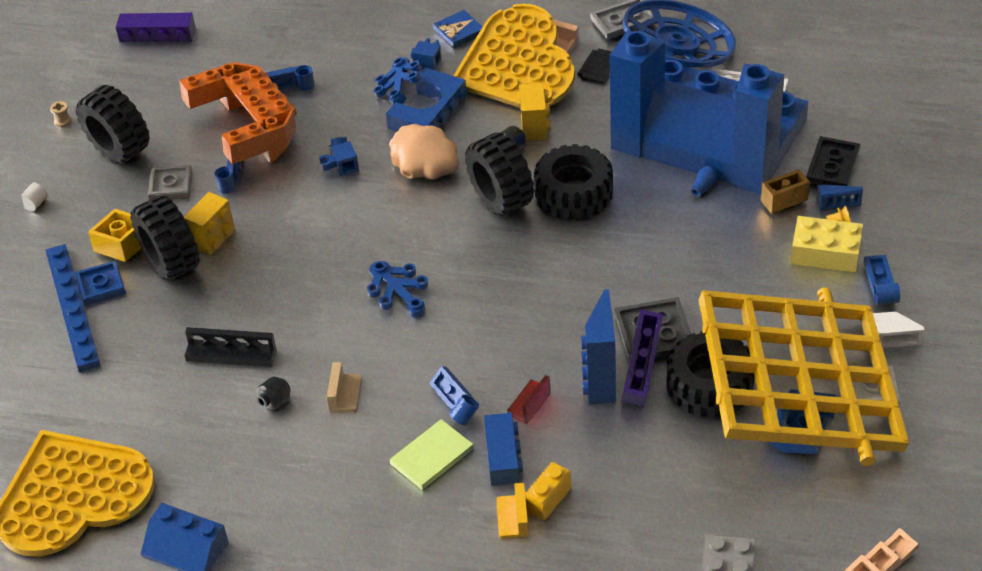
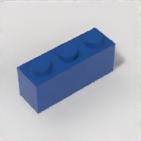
M512 413L484 415L491 485L519 483V473H523L522 458L517 459V454H521L520 440H515V436L519 435L518 422H513Z

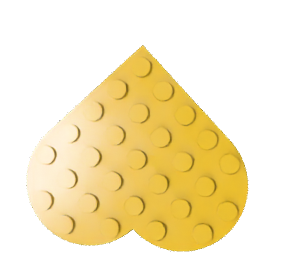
M532 4L512 5L513 8L504 11L500 9L486 21L453 76L466 80L468 92L520 108L519 85L543 83L544 91H548L549 103L545 104H549L550 107L558 103L570 92L575 81V69L569 54L556 46L557 28L552 16L543 8Z
M40 430L0 500V540L8 549L15 553L41 557L67 548L80 538L88 526L107 527L132 518L145 507L153 494L155 478L147 458L137 450L126 446Z

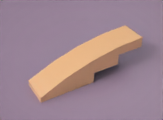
M899 528L885 543L880 541L865 557L861 554L845 571H894L919 548V545Z

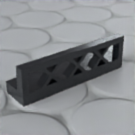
M187 327L185 331L188 346L184 356L185 360L189 362L272 367L277 352L273 333ZM193 336H200L204 340L194 339ZM215 337H221L225 341H219ZM236 339H243L246 343L239 342ZM258 340H267L268 344H262Z

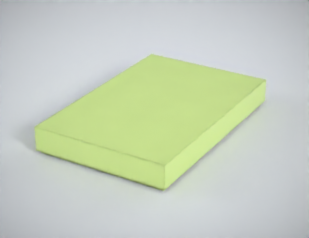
M440 419L390 459V464L423 490L471 452L474 447L473 443Z

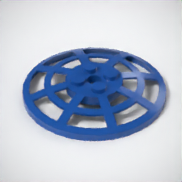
M645 0L630 6L624 15L623 28L625 33L627 30L631 31L628 23L631 22L639 28L638 31H643L656 39L666 41L665 61L676 60L686 67H712L728 61L735 50L736 40L733 32L723 21L713 14L687 3L673 0ZM658 9L678 11L687 15L684 20L662 17ZM645 10H651L654 18L647 19L642 23L633 18L635 14ZM694 17H697L718 31L708 34L702 28L692 24ZM657 23L659 25L656 32L648 28L652 24ZM692 30L699 33L701 36L698 37V35L694 33ZM723 36L727 42L728 51H716L714 39ZM708 42L710 50L699 48L700 43ZM695 53L705 54L706 56L697 59L693 55ZM675 55L684 56V57H686L687 59H680V58H676V57H672V56H675ZM713 56H723L715 60H709Z

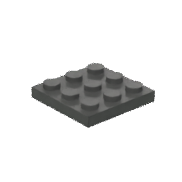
M679 297L614 308V316L628 361L640 310L663 314L655 358L667 357L670 355L672 347L677 345L679 340L682 338L687 339V336L691 334Z

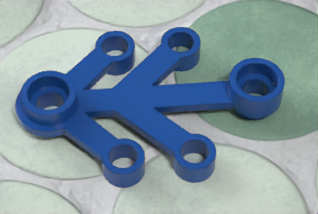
M406 57L395 59L392 69L386 75L382 74L376 77L375 82L378 86L373 90L376 97H383L394 85L393 90L389 93V101L392 105L395 102L403 104L406 101V97L401 91L402 81H409L411 84H415L421 79L418 73L422 69L420 62L416 60L410 63Z
M377 261L370 266L369 271L373 280L367 286L368 296L372 298L378 297L381 294V281L384 280L387 283L384 296L379 298L381 309L389 310L392 308V298L395 291L408 304V314L411 317L419 318L425 314V303L420 298H414L404 287L424 290L428 287V278L423 275L415 279L394 278L392 276L404 275L407 278L414 277L416 275L414 264L408 263L403 267H392L385 261Z

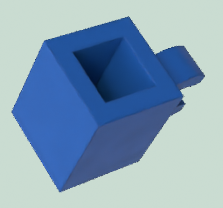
M430 38L425 39V42L419 41L411 51V59L413 61L418 60L422 69L426 67L436 70L442 60L439 40H436L435 43H430Z
M350 141L331 146L332 156L322 155L319 157L323 171L336 167L340 176L359 171L357 155Z

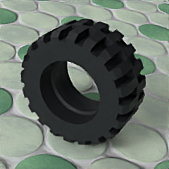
M101 85L77 103L76 116H78L77 120L81 125L83 133L86 134L87 139L91 141L95 149L99 150L108 160L114 161V163H126L148 146L150 133L147 129L146 121L143 120L142 114L136 109L135 104L125 94H122L119 89H115L111 85Z
M499 132L471 143L465 152V164L467 165L466 169L470 176L471 184H473L474 190L479 195L482 203L493 214L505 216L531 203L535 189L533 188L532 174L527 166L526 159L522 155L523 153L517 148L516 143L511 141L509 136Z
M572 144V146L562 145L558 149L556 147L551 149L549 153L546 152L535 165V198L544 211L548 214L552 213V216L556 218L563 217L564 220H581L583 217L590 218L594 213L598 214L603 208H606L613 197L612 164L603 153L600 154V151L595 148L590 149L587 145L578 146V144ZM568 180H581V181H585V182L579 183V184H566V183H563V182L568 181Z
M159 195L132 209L130 219L136 238L151 266L162 279L173 280L198 266L200 254L197 250L198 247L184 216L170 198Z
M700 331V334H695L694 332L689 334L687 339L682 338L679 340L677 345H674L670 350V355L667 358L666 375L668 393L676 405H682V409L688 413L694 412V415L698 417L706 415L708 418H715L717 415L721 417L719 405L716 404L717 393L714 380L703 379L693 374L700 369L712 368L705 333ZM719 338L723 355L750 357L748 346H744V342L741 340ZM726 371L729 388L754 389V373ZM733 405L734 413L740 410V406L743 407V405Z

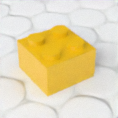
M543 83L519 85L522 131L525 133L526 141L547 140V131H551L550 119H546L550 116L549 104H545L549 103L548 91H544Z
M208 192L184 216L198 247L197 250L207 255H211L235 231L229 200L211 192Z
M114 209L88 231L94 252L127 262L141 249L132 227L130 213Z

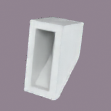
M898 312L873 313L883 348L922 345L924 326Z

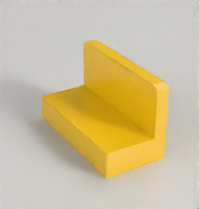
M515 483V495L499 496L496 498L500 539L529 537L524 483Z

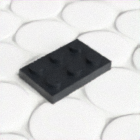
M820 136L806 178L811 184L848 186L860 151V143Z

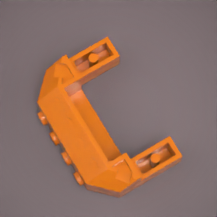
M232 62L179 80L182 99L189 109L220 99L228 111L244 107L255 121V123L221 134L223 153L231 164L263 154L269 163H273L286 150L296 132L295 116L297 111L295 106L288 102L286 95L279 91L277 84L273 83L269 75L264 73L259 66Z

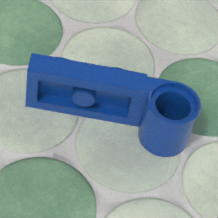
M308 65L266 72L270 80L277 84L279 90L298 86L300 90L308 91L315 86L313 71Z
M227 160V166L219 167L215 170L214 175L220 193L227 194L235 190L239 172H242L243 169L242 161L231 164Z
M886 255L864 256L863 263L876 305L899 303V284L894 283Z
M441 366L429 384L450 407V417L457 423L466 426L479 408V404L448 367Z

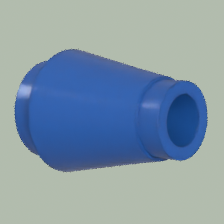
M709 166L700 169L690 189L691 193L700 197L717 182V172Z

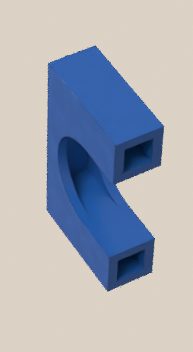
M425 67L419 74L421 79L416 83L417 94L436 99L439 102L432 107L423 109L395 102L385 114L387 129L397 132L402 126L411 124L431 125L440 128L443 123L447 122L452 112L456 111L460 102L466 98L468 93L466 80Z

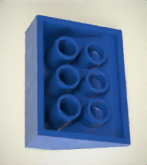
M609 289L603 291L585 325V335L581 336L582 350H586L581 351L582 365H586L582 366V378L586 380L582 381L583 395H588V404L616 402L615 334Z

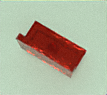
M545 375L540 382L530 379L507 409V413H512L513 419L528 424L551 394L550 377Z

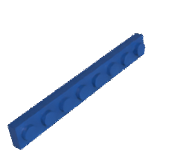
M63 244L46 249V255L78 371L82 372L99 367L101 365L67 246Z

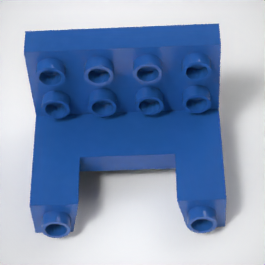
M627 30L610 54L611 149L639 158L644 157L698 174L700 169L709 166L717 172V180L761 195L762 182L771 180L807 120L808 101L796 98L791 93L783 91L785 74L771 71L764 65L744 63L740 79L736 81L719 76L711 70L701 71L682 66L676 60L665 61L666 41L650 37L643 31L631 32Z

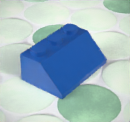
M161 503L148 522L141 556L179 571H210L229 541L223 524Z

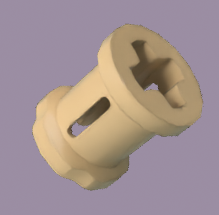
M64 101L54 102L50 106V111L55 117L54 124L59 127L68 126L72 121L71 116L67 113V103Z

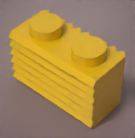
M550 462L545 472H542V475H539L534 485H531L528 492H525L527 512L543 521L546 520L572 488L571 472L554 462Z

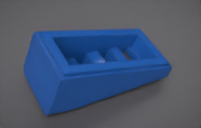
M818 185L816 201L820 210L858 206L862 203L863 188Z

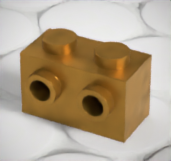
M798 169L762 182L761 202L772 214L807 201L810 181Z

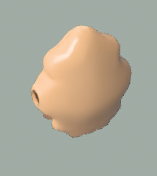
M418 124L402 126L389 143L393 166L399 168L402 175L407 178L423 177L430 180L438 179L444 175L454 173L460 163L455 142L447 139L443 130L435 126H421Z

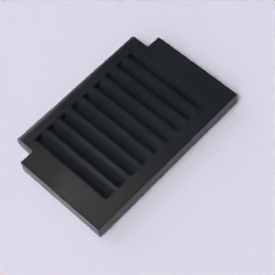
M600 48L592 50L577 75L581 76L583 80L605 85L610 77V54L612 51Z

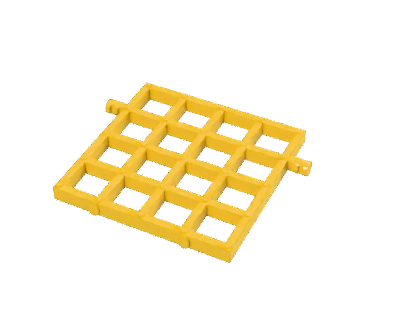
M827 287L818 290L819 301L702 290L699 298L703 321L702 332L706 336L717 393L716 404L719 405L726 439L858 449L860 462L863 466H870L875 463L876 459L873 450L905 452L909 445V439L871 306L836 303L833 300L831 289ZM713 307L740 309L744 325L716 322ZM754 311L781 313L784 328L757 326ZM795 314L821 317L824 332L799 330ZM835 318L860 320L864 335L839 333ZM719 338L747 341L750 357L723 355ZM761 342L788 344L792 361L765 358ZM803 346L829 348L833 364L806 362ZM843 349L869 351L873 368L847 365ZM726 371L754 373L757 390L729 388ZM769 375L796 377L800 394L772 392ZM810 378L837 380L841 397L814 395ZM852 382L878 384L882 401L856 399ZM733 405L761 407L765 425L736 423ZM776 408L804 410L808 429L780 426ZM819 412L846 414L850 432L823 430ZM861 415L887 417L892 435L865 433Z

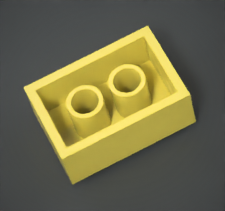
M798 216L792 245L791 264L856 273L863 224Z

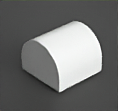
M33 182L23 192L24 209L35 211L48 197L47 191L41 185Z

